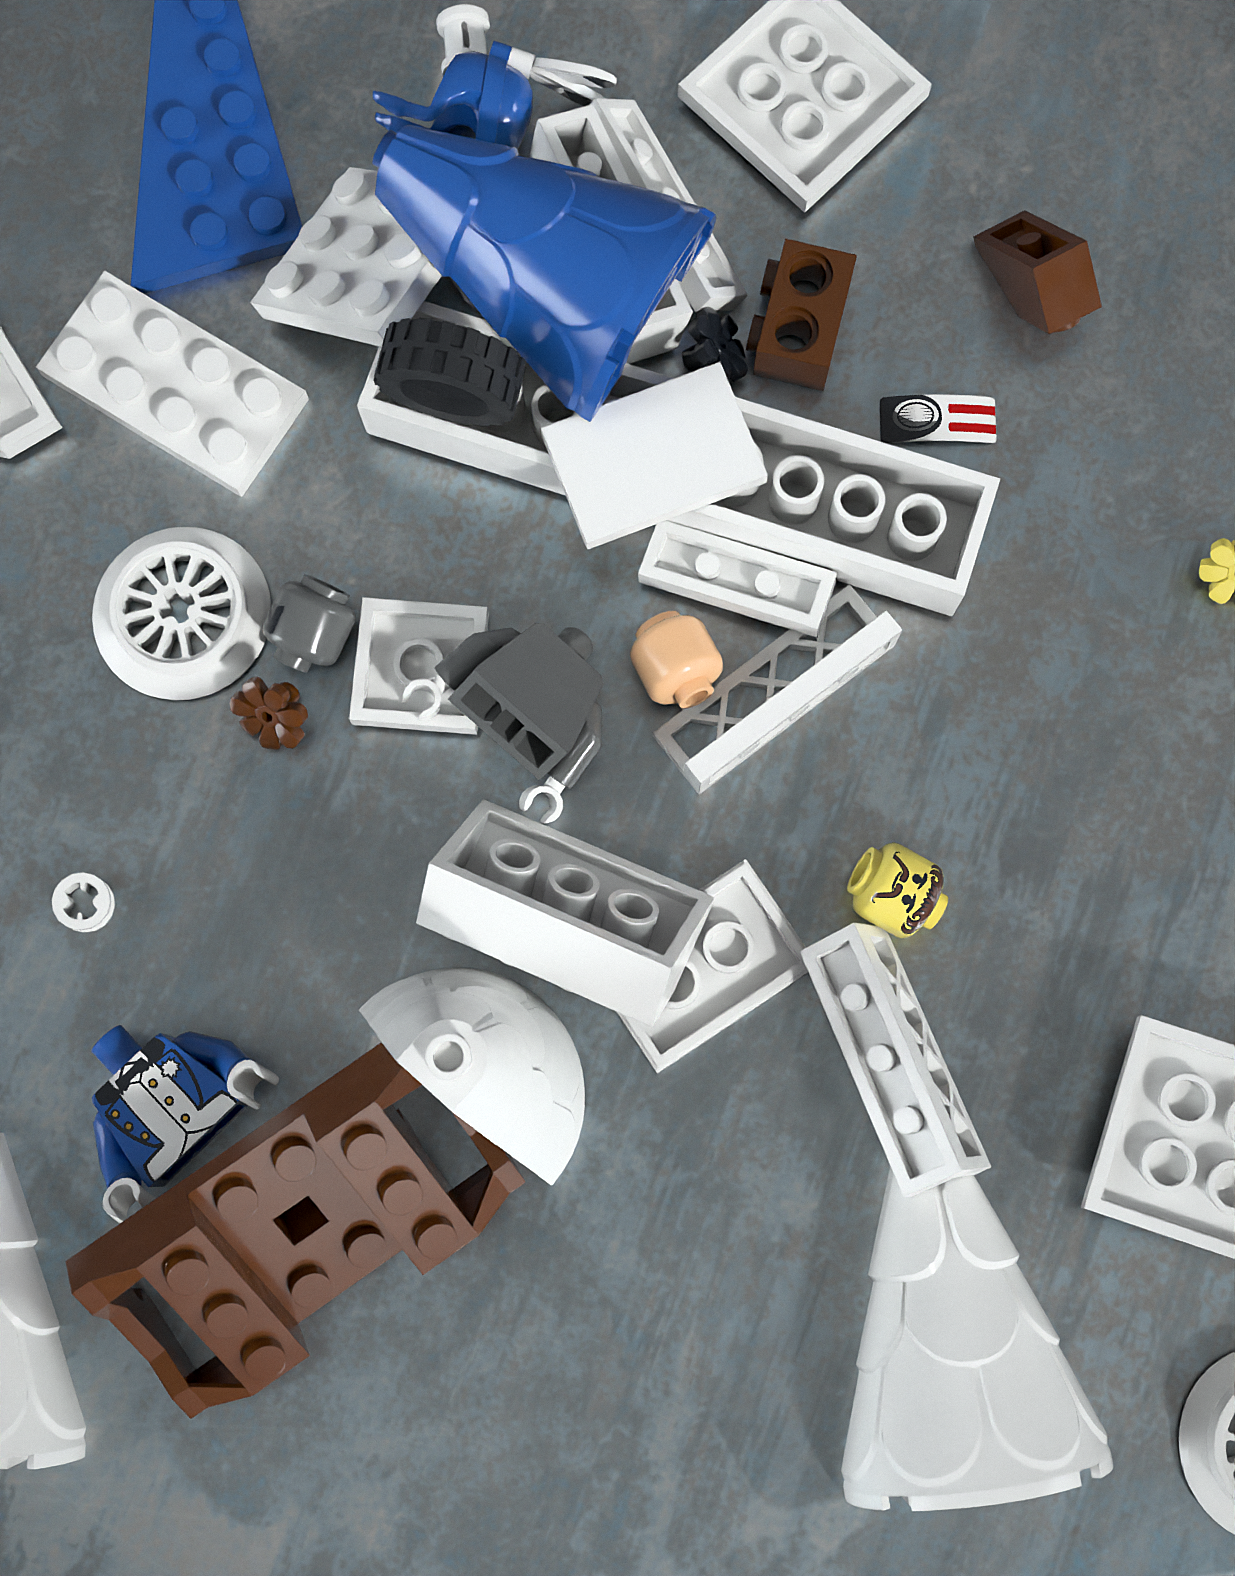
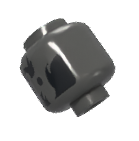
M304 574L301 582L289 581L283 584L262 629L267 640L277 646L273 657L289 667L306 673L309 671L312 663L321 666L334 664L339 658L356 620L354 610L347 605L350 595L331 584Z

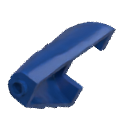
M405 125L398 133L389 130L377 146L372 161L373 165L379 168L375 196L443 277H451L496 333L511 343L567 409L575 411L580 417L589 422L592 421L620 378L637 336L674 279L682 282L711 237L716 222V214L708 209L684 202L664 193L602 178L585 169L520 156L516 147L413 125Z

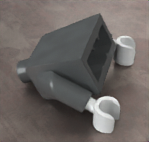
M534 623L522 633L513 628L474 633L434 667L437 672L430 680L425 678L415 679L404 690L403 703L418 690H426L432 694L434 704L418 716L419 721H426L435 717L439 712L442 700L441 695L449 688L453 689L454 693L448 700L538 780L548 773L550 777L543 786L534 785L527 788L519 800L520 810L526 811L537 794L542 792L548 797L550 801L549 809L542 816L539 823H549L555 821L560 816L563 809L561 792L565 787L572 789L601 747L602 708L596 699L604 683L601 674L586 662L593 652V644L586 633L574 627L563 629L558 636L545 624Z

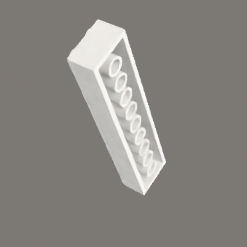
M423 301L412 319L426 318L433 321H447L462 327H470L487 336H493L501 340V343L508 347L511 346L516 350L506 338H502L496 333L487 320L426 301ZM379 346L357 404L368 434L565 495L542 438L541 428L577 415V413L563 405L526 361V370L513 419L510 422L505 421L503 425L498 426L495 424L489 426L466 425L434 418V416L414 411L406 405L395 402L390 396L384 395L379 390L380 387L375 385L373 381L381 351ZM626 363L620 378L602 405L674 378ZM735 397L768 474L767 483L666 521L837 572V581L953 616L965 595L1000 478Z

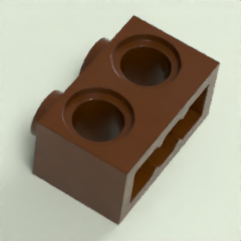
M785 238L780 261L768 259L764 272L760 295L770 297L766 316L754 314L748 335L746 351L756 353L753 375L824 391L857 255ZM807 280L816 284L819 290L813 293H803L795 289L792 284L796 281ZM784 335H795L801 338L806 345L799 349H788L782 346L777 339Z

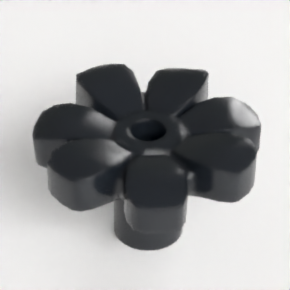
M705 307L697 312L696 318L690 321L688 328L689 334L697 343L683 350L682 360L685 367L693 372L707 365L710 366L720 362L728 380L731 379L735 382L746 376L748 368L743 360L746 358L744 347L739 339H732L738 332V326L729 314L720 318L717 311L710 307Z

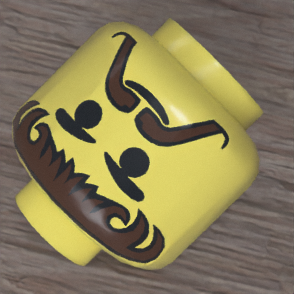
M895 842L888 843L879 850L874 847L869 848L855 866L847 885V891L853 894L854 911L862 918L899 938L913 935L922 926L932 929L942 917L948 904V896L942 893L944 884L942 869L935 863Z

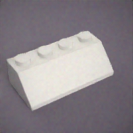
M483 799L430 861L416 923L442 934L450 940L458 941L499 959L507 965L517 967L558 985L566 991L574 992L615 1010L625 1017L633 1018L653 1027L676 989L712 907L714 897Z

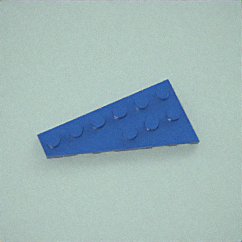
M154 0L131 287L143 294L285 255L298 238L299 232L303 227L238 0Z

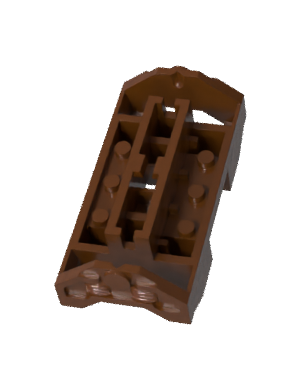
M381 1042L65 1261L71 1293L92 1316L109 1320L149 1362L171 1399L192 1419L208 1407L254 1396L309 1357L310 1354L299 1323L401 1250L405 1252L421 1274L424 1275L480 1235L508 1195L526 1181L510 1154L498 1145H495L452 1112L488 1163L452 1188L423 1150L408 1120L399 1108L395 1109L393 1103L422 1084L394 1059ZM145 1277L216 1356L198 1369H195L154 1302L141 1288H132V1286Z

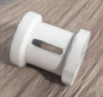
M460 4L444 9L438 15L436 20L437 31L444 38L446 59L443 60L441 65L442 76H444L448 65L457 54L470 51L487 54L485 34L489 30L490 22L488 13L483 8L470 4ZM463 23H466L468 29H463V30H462V26H461V25H462Z

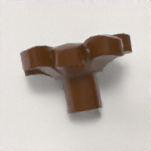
M252 677L242 685V691H237L231 697L229 703L231 712L235 715L243 716L239 724L246 733L255 736L261 732L259 742L263 748L279 750L284 745L286 748L293 749L305 736L300 726L307 720L308 713L303 704L297 703L300 694L293 684L289 682L274 683L268 688L260 677Z

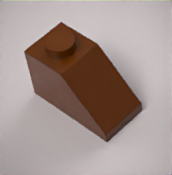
M1026 210L973 236L978 252L1018 317L1047 334L1071 329L1080 322L1082 317L1102 307L1087 240Z

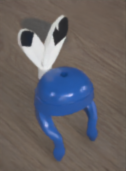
M494 40L489 55L475 51L455 55L448 65L429 107L408 102L391 94L373 91V100L395 115L376 112L375 120L388 131L393 130L396 133L405 125L426 128L399 118L404 116L425 122L434 120L431 128L427 129L445 133L459 125H466L474 131L478 140L516 147L518 150L527 132L533 110V91L528 81L530 76L545 87L582 106L590 105L595 98H604L601 94L587 86L597 88L614 87L617 78L604 70L585 64L548 58H535V54Z

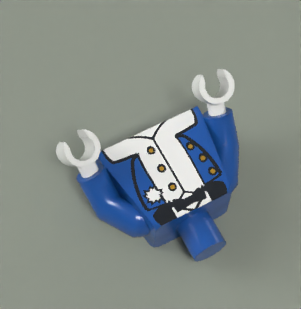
M118 1025L108 1031L96 1042L91 1050L113 1075L92 1097V1102L98 1110L93 1121L99 1166L107 1187L102 1201L103 1209L120 1224L127 1219V1212L134 1202L137 1201L144 1207L155 1200L142 1187V1181L147 1187H164L247 1106L256 1110L261 1107V1104L255 1101L253 1095L254 1089L260 1081L265 1079L276 1086L279 1083V1077L257 1062H254L229 1040L192 1031L180 1034L176 1038L159 1033L142 1048L122 1025Z

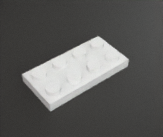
M106 271L100 276L36 366L40 374L47 380L240 497H243L309 401L306 391Z

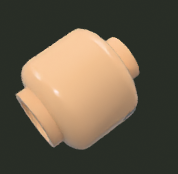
M667 611L650 618L637 629L635 634L636 640L630 650L632 665L653 701L663 705L678 703L681 708H691L702 703L712 695L714 691L712 684L721 674L723 663L719 651L700 619L691 615H680L677 611Z

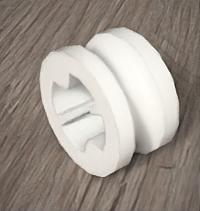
M84 872L71 874L61 880L55 888L52 897V908L58 921L72 930L83 933L96 931L103 927L112 917L115 907L114 894L109 885L95 875ZM91 886L95 887L99 893L92 901L97 909L95 914L87 919L86 915L79 912L77 919L72 918L69 911L73 909L75 902L71 894L79 887L86 893H89Z

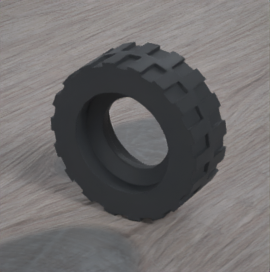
M406 318L401 319L400 322L393 321L386 328L373 381L375 385L380 387L379 390L384 395L390 396L395 402L406 405L414 411L460 424H475L478 426L495 424L498 426L503 425L505 421L510 422L513 419L526 366L525 360L517 355L516 350L511 346L508 347L501 343V340L493 336H487L478 330L455 325V323L447 321L440 322L426 318L411 320Z

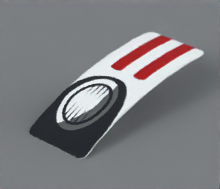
M943 394L883 397L880 399L881 442L965 441L995 443V400L992 397Z

